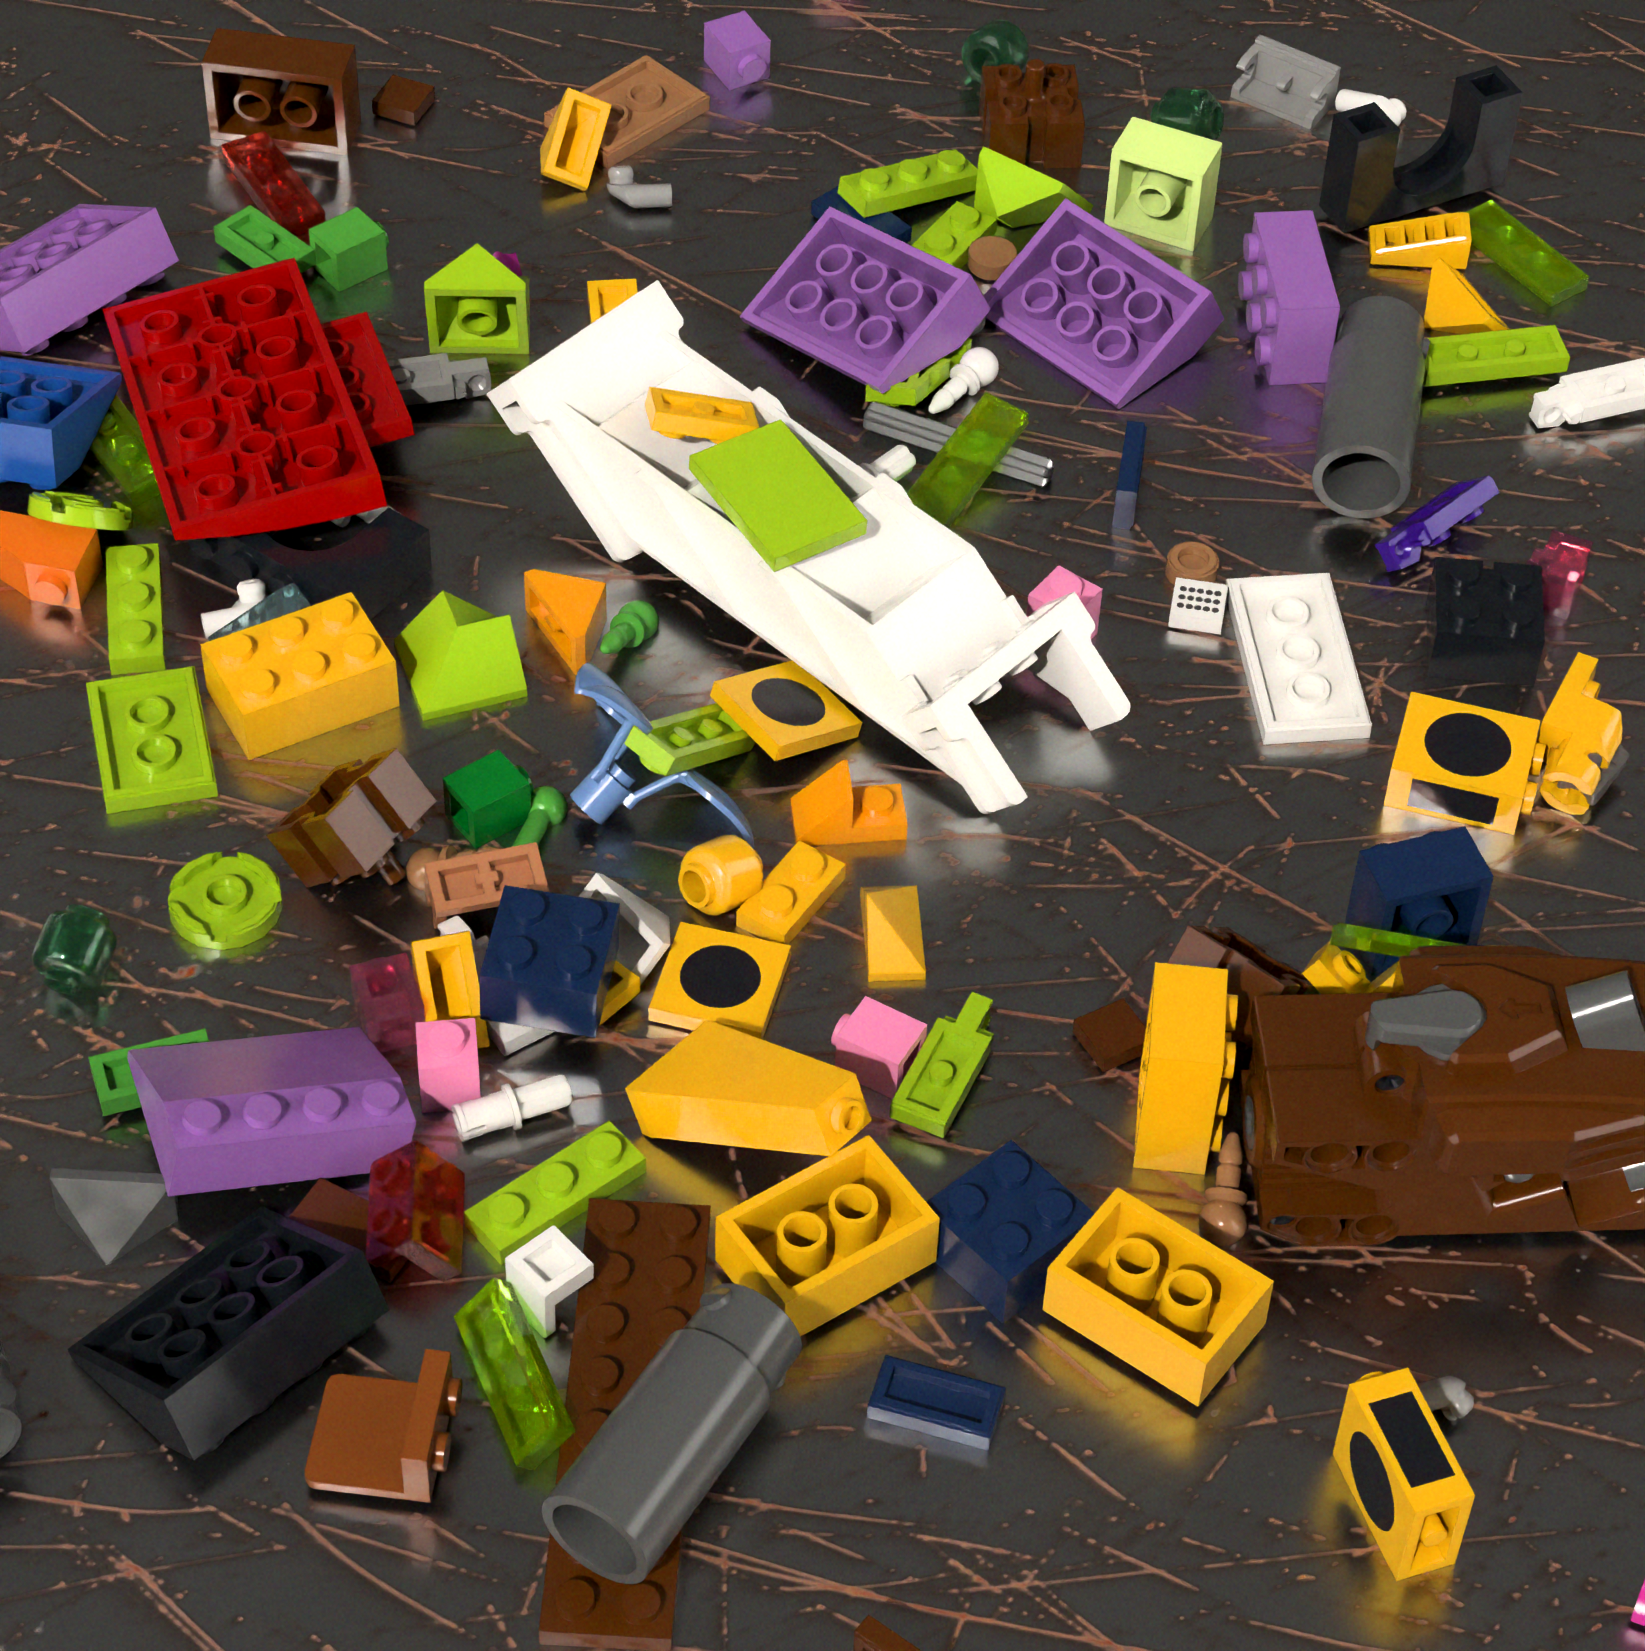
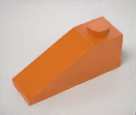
M0 510V579L30 600L81 609L103 568L98 530L50 522L29 515Z

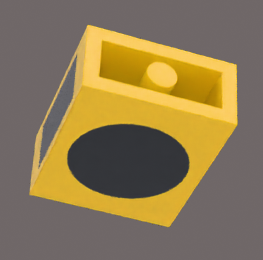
M1411 692L1390 771L1384 806L1514 835L1519 813L1531 815L1538 783L1527 781L1528 774L1539 777L1546 744L1536 742L1541 720Z
M1409 1368L1386 1374L1381 1371L1368 1373L1348 1386L1333 1456L1395 1580L1400 1581L1455 1564L1475 1494Z

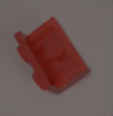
M414 1140L375 1160L370 1167L366 1242L367 1262L378 1267L402 1255L442 1282L462 1273L465 1173L418 1140Z

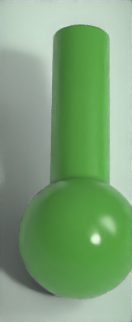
M548 785L534 788V793L531 794L529 816L512 847L537 842V845H539L547 828L555 826L565 819L568 812V803L564 794L559 789Z

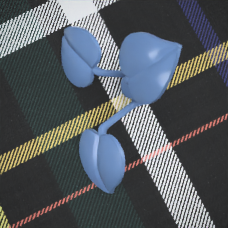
M585 663L577 672L574 693L594 698L597 706H601L622 725L599 764L570 793L573 801L589 817L602 825L622 803L631 810L639 801L675 783H682L696 790L725 814L738 828L743 840L747 841L754 849L752 830L740 807L726 792L695 770L693 772L685 770L665 776L635 792L632 791L630 787L636 781V778L620 763L630 749L624 743L634 725L647 735L652 731L653 727L641 710L606 673L592 663Z

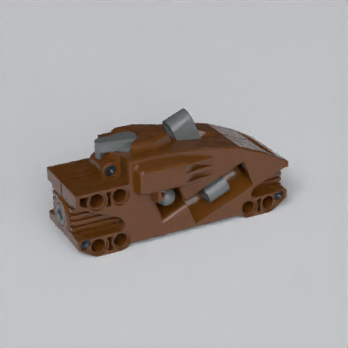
M1419 946L1411 951L1409 956H1400L1391 993L1264 995L1253 997L1250 1013L1254 1039L1253 1051L1251 1053L1249 1070H1240L1238 1088L1242 1108L1244 1148L1252 1169L1260 1230L1300 1246L1326 1247L1377 1245L1388 1242L1396 1236L1645 1229L1644 961L1562 956L1532 946Z

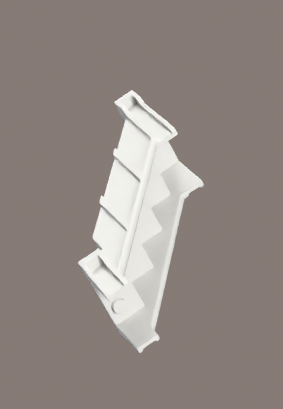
M658 280L487 393V396L513 434L521 435L526 433L532 437L614 561L622 563L642 552L647 553L961 784L977 809L983 814H990L997 810L1017 805L1028 797L968 705L971 701L974 705H977L996 694L1002 688L998 680L1006 673L1013 676L1027 668L1069 698L1090 731L1120 721L1130 712L1131 707L1128 698L1091 642L1090 637L1095 630V623L1075 591L1043 604L1027 617L1013 595L1006 597L975 547L915 506L899 483L883 472L876 477L872 476L791 419L776 397L760 386L751 391L684 344L678 333L679 329L683 326V318ZM649 386L752 402L759 428L781 419L868 520L866 534L773 572L689 470V455L717 444L706 438L692 436L673 439L663 436L658 431L651 430L645 409Z

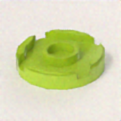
M60 491L32 492V494H29L27 513L30 516L50 522L93 529L130 530L133 529L135 517L133 507L121 501L115 500L111 503V507H104V502L99 501L100 499H95L92 495Z
M222 852L207 853L188 862L173 876L169 886L168 908L171 924L182 938L198 947L226 950L244 947L263 938L277 924L283 908L279 877L268 863L248 853L237 852V857H223Z

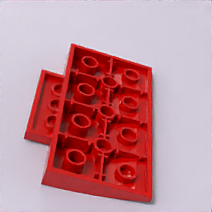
M295 257L102 309L175 541L231 537L284 530L335 520L387 506L380 473L370 447L415 435L411 417L367 311L321 324Z

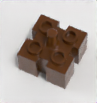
M1031 59L1026 64V73H1022L1019 65L982 66L979 116L982 134H985L984 147L1025 165V161H1042L1043 169L1081 168L1085 120L1081 99H1078L1079 86L1075 64L1049 63L1045 65L1039 59Z
M397 748L372 755L365 763L358 759L336 766L308 793L310 797L301 806L294 807L266 836L307 888L327 882L335 886L344 882L350 876L360 874L362 878H366L377 871L388 885H394L405 877L406 870L390 851V848L395 844L393 839L395 838L397 842H402L419 831L425 823L421 816L436 802V799Z
M1188 925L1168 963L1228 969L1227 994L1238 995L1235 1030H1225V1032L1231 1033V1042H1236L1237 1049L1247 1051L1249 1046L1253 1047L1254 1039L1250 1013L1254 996L1319 994L1302 972L1285 962H1279L1265 953L1266 950L1229 927H1212L1210 930L1205 926Z

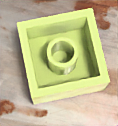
M1132 117L1112 148L1104 223L1119 230L1193 252L1213 219L1223 143Z

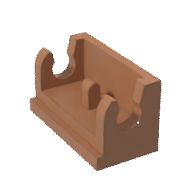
M537 842L424 863L425 896L428 907L432 906L434 929H438V924L446 921L447 916L499 907L505 885L549 892Z

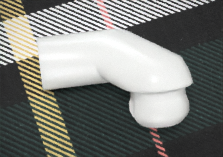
M1342 89L1338 92L1335 100V106L1339 112L1375 102L1397 126L1405 119L1407 113L1404 103L1399 99H1387L1381 95Z
M260 579L241 581L237 585L239 600L231 608L201 613L205 638L211 639L226 636L256 625L268 610L270 604V596L265 594V583Z

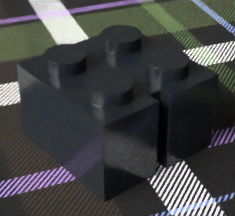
M1435 557L1426 600L1427 677L1534 686L1545 643L1542 566L1494 562L1492 569L1483 568V561Z

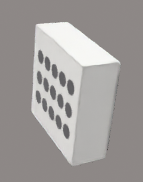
M1176 577L1168 627L1221 635L1228 585Z

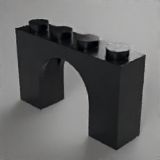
M1497 65L1456 77L1449 118L1441 136L1422 156L1399 167H1394L1400 129L1375 102L1334 114L1319 206L1343 233H1347L1503 184L1523 92Z
M387 508L347 542L325 550L304 551L281 545L271 538L278 530L231 537L189 540L190 548L198 556L216 562L233 572L242 581L260 579L265 583V591L272 594L283 604H289L300 610L352 592L369 620H372L432 568L429 529L391 508Z

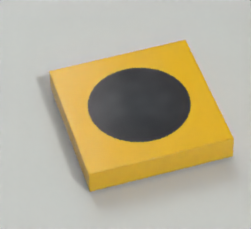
M792 660L714 681L710 697L774 761L857 738L863 723L817 678Z
M680 922L648 1008L649 1021L695 1030L704 1021L710 1020L763 1040L791 959V945Z

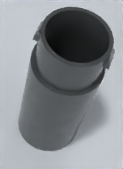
M1370 296L1360 299L1346 309L1342 318H1339L1334 341L1336 344L1332 349L1328 366L1312 473V486L1323 504L1331 510L1348 517L1364 519L1387 515L1399 508L1405 502L1410 492L1425 374V359L1430 340L1424 337V322L1418 311L1407 302L1398 298Z
M724 1283L702 1294L700 1307L685 1327L670 1334L543 1502L541 1509L542 1517L551 1535L569 1555L594 1573L623 1584L642 1582L770 1406L771 1393L785 1383L787 1371L802 1350L800 1334L794 1323L781 1308L753 1289L738 1284Z

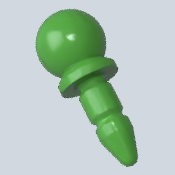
M633 600L626 603L619 613L613 617L610 623V631L602 638L600 651L603 654L617 653L623 647L634 648L642 643L643 640L652 637L659 626V616L656 609L650 603L642 600Z

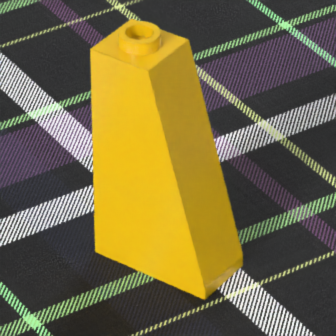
M710 1020L704 1021L625 1087L642 1134L651 1138L831 1157L872 1121L856 1073Z

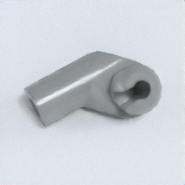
M616 165L608 170L610 182L606 183L609 193L632 208L672 207L671 183L639 184L633 182L634 173L629 165Z

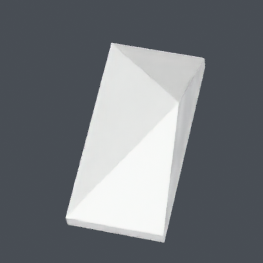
M595 873L579 897L620 903L619 948L616 960L640 977L641 986L671 945L669 916L607 876Z

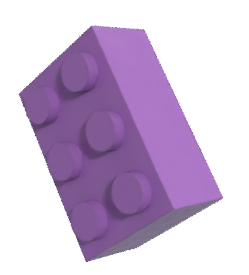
M1313 210L1255 212L1252 233H1245L1243 253L1247 267L1246 271L1239 272L1238 294L1241 301L1247 300L1248 303L1246 323L1248 332L1256 334V363L1258 366L1264 365L1269 385L1326 383L1330 355L1334 347L1340 304Z

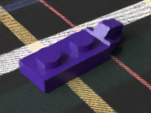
M1488 475L1456 482L1390 528L1392 533L1375 544L1386 565V570L1388 572L1400 570L1418 562L1421 547L1428 548L1441 543L1450 537L1449 528L1454 524H1462L1481 515L1484 512L1482 505L1499 493L1493 477Z

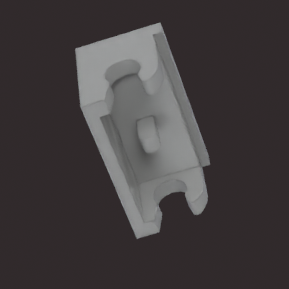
M1259 35L1255 39V43L1243 54L1236 68L1244 72L1233 84L1230 97L1312 130L1335 105L1340 66L1263 35Z

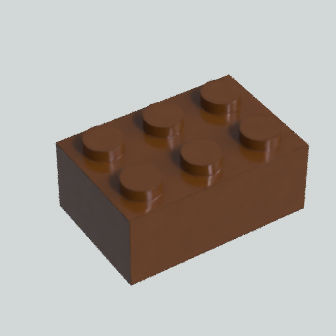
M216 28L201 62L210 138L340 155L349 154L361 123L355 45Z

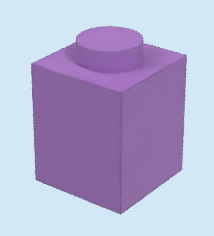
M745 10L704 23V61L729 91L770 78L771 40Z

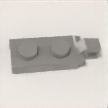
M447 353L387 361L406 406L416 404L428 405L438 401L460 399L463 397L469 399L485 395L491 391V376L487 357L458 361L448 359Z

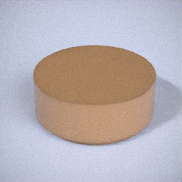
M998 236L981 237L972 242L969 247V270L981 279L996 281L1017 256V249L1012 242Z
M1192 541L1179 543L1168 552L1165 569L1166 577L1174 586L1176 577L1215 583L1218 574L1219 558L1211 547L1203 543Z

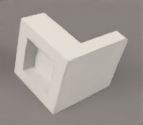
M554 1225L505 1258L507 1302L543 1338L556 1331L555 1305L594 1278L593 1263Z

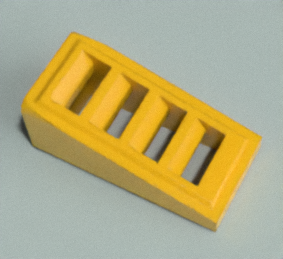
M1447 213L1369 226L1370 264L1432 268V264L1440 257L1455 269H1466L1471 247L1469 213ZM1386 242L1394 243V246L1386 247Z

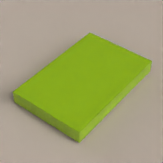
M781 419L689 455V470L773 572L866 534L868 520Z
M195 666L86 682L107 814L218 797Z

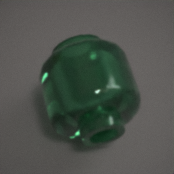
M997 19L985 23L966 38L962 47L964 68L970 77L980 84L982 66L1012 64L1019 65V68L1022 70L1029 57V45L1026 36L1018 26L1006 20Z
M1172 87L1163 94L1160 102H1156L1153 106L1151 122L1213 140L1217 139L1222 132L1224 110L1222 104L1217 102L1216 97L1210 90Z
M73 904L68 905L65 910L55 911L47 916L32 952L33 966L45 976L43 980L45 986L61 994L75 995L78 988L93 989L104 981L117 947L116 934L109 927L110 920L105 915L92 908Z

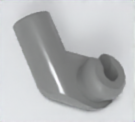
M1446 1375L1417 1383L1431 1412L1441 1408L1442 1413L1447 1419L1455 1420L1456 1418L1461 1419L1473 1408L1474 1398L1464 1389L1466 1383L1458 1377Z

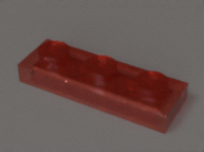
M266 131L221 144L224 162L264 215L295 236H301L309 232L310 228L326 221L324 209Z

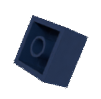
M1465 826L1442 832L1433 831L1421 837L1395 843H1381L1359 851L1344 925L1371 975L1385 972L1399 960L1400 956H1409L1410 952L1419 946L1477 945L1494 876Z
M505 885L479 975L480 1019L596 1038L619 948L620 903Z
M1012 1140L926 1201L940 1218L935 1263L1002 1324L1045 1293L1049 1265L1094 1215V1212Z

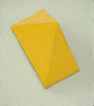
M568 87L540 147L541 175L586 191L612 105Z
M1440 257L1432 264L1424 315L1425 329L1455 334L1509 329L1463 274Z
M917 885L861 887L860 897L868 982L925 980L926 968Z
M470 931L411 941L414 988L422 1022L475 1018L477 1049L489 1047L486 1021L480 1019V987Z

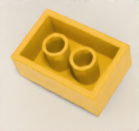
M352 592L200 644L206 689L248 760L400 706L396 660Z
M1155 962L1139 1070L1133 1168L1205 1175L1209 1151H1220L1223 1116H1226L1229 1097V1080L1225 1078H1233L1236 1042H1231V1033L1225 1032V1030H1235L1238 995L1227 994L1228 969Z
M867 1135L837 1151L831 1157L828 1156L716 1216L715 1260L734 1284L759 1292L781 1308L794 1323L801 1337L936 1262L940 1218L871 1136Z
M1117 1187L1049 1265L1042 1310L1198 1407L1266 1324L1274 1281Z

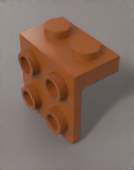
M425 1349L418 1383L348 1374H334L329 1377L325 1385L305 1467L307 1485L319 1490L431 1503L437 1471L445 1472L448 1465L451 1435L446 1432L449 1416H458L462 1399L463 1382L462 1378L453 1377L451 1352Z

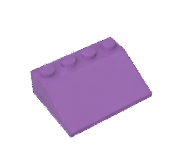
M1066 198L984 294V298L991 308L985 316L987 322L1117 409L1125 406L1191 359L1224 320L1222 312L1210 290Z
M78 204L0 249V350L21 352L23 356L40 352L49 346L50 342L48 339L60 331L70 332L85 325L89 321L87 315L99 308L104 309L122 303L127 298L125 293L137 285L139 287L147 286L162 279L165 276L163 270L178 262L179 259L156 207Z
M829 206L739 317L744 323L864 385H869L872 389L883 394L890 390L891 386L905 381L908 377L920 372L961 347L991 308L971 274Z
M360 1027L128 1050V1063L159 1168L163 1175L168 1197L401 1170L405 1167L416 1120L401 1077Z

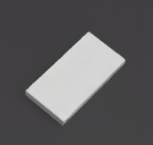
M1330 573L1226 579V585H1228L1226 600L1263 745L1370 738L1372 723Z

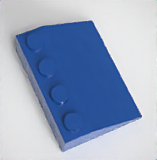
M0 356V483L14 481L28 483L33 489L50 490L59 487L62 482L81 467L122 383L121 373Z

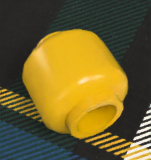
M721 835L699 844L686 852L681 861L678 877L679 888L684 899L691 906L706 915L720 916L739 908L748 898L762 889V860L747 841L737 835Z

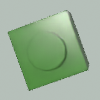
M355 207L309 229L310 246L315 249L316 265L313 268L338 292L344 291L388 270L386 248L389 246L388 235L378 221H373L360 208Z

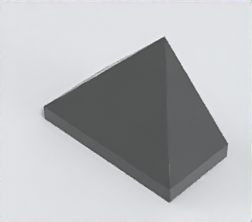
M51 1168L49 1179L57 1214L105 1265H110L178 1220L180 1212L178 1196L168 1197L163 1175L160 1173Z

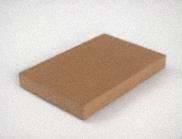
M647 54L581 91V93L612 105L596 158V162L606 169L611 168L710 110L709 95ZM559 105L544 113V126L548 129Z

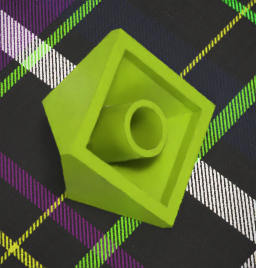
M983 146L978 159L975 209L997 218L998 221L1012 228L1046 222L1065 198L1090 214L1094 205L1066 184Z
M476 243L424 281L430 353L529 354V276H517Z
M442 590L394 639L395 651L423 721L528 696L510 614L496 616Z

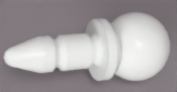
M974 347L966 351L961 357L960 363L951 368V380L935 393L928 411L931 414H936L949 409L964 394L973 396L980 390V387L993 382L999 370V363L995 354L983 347Z

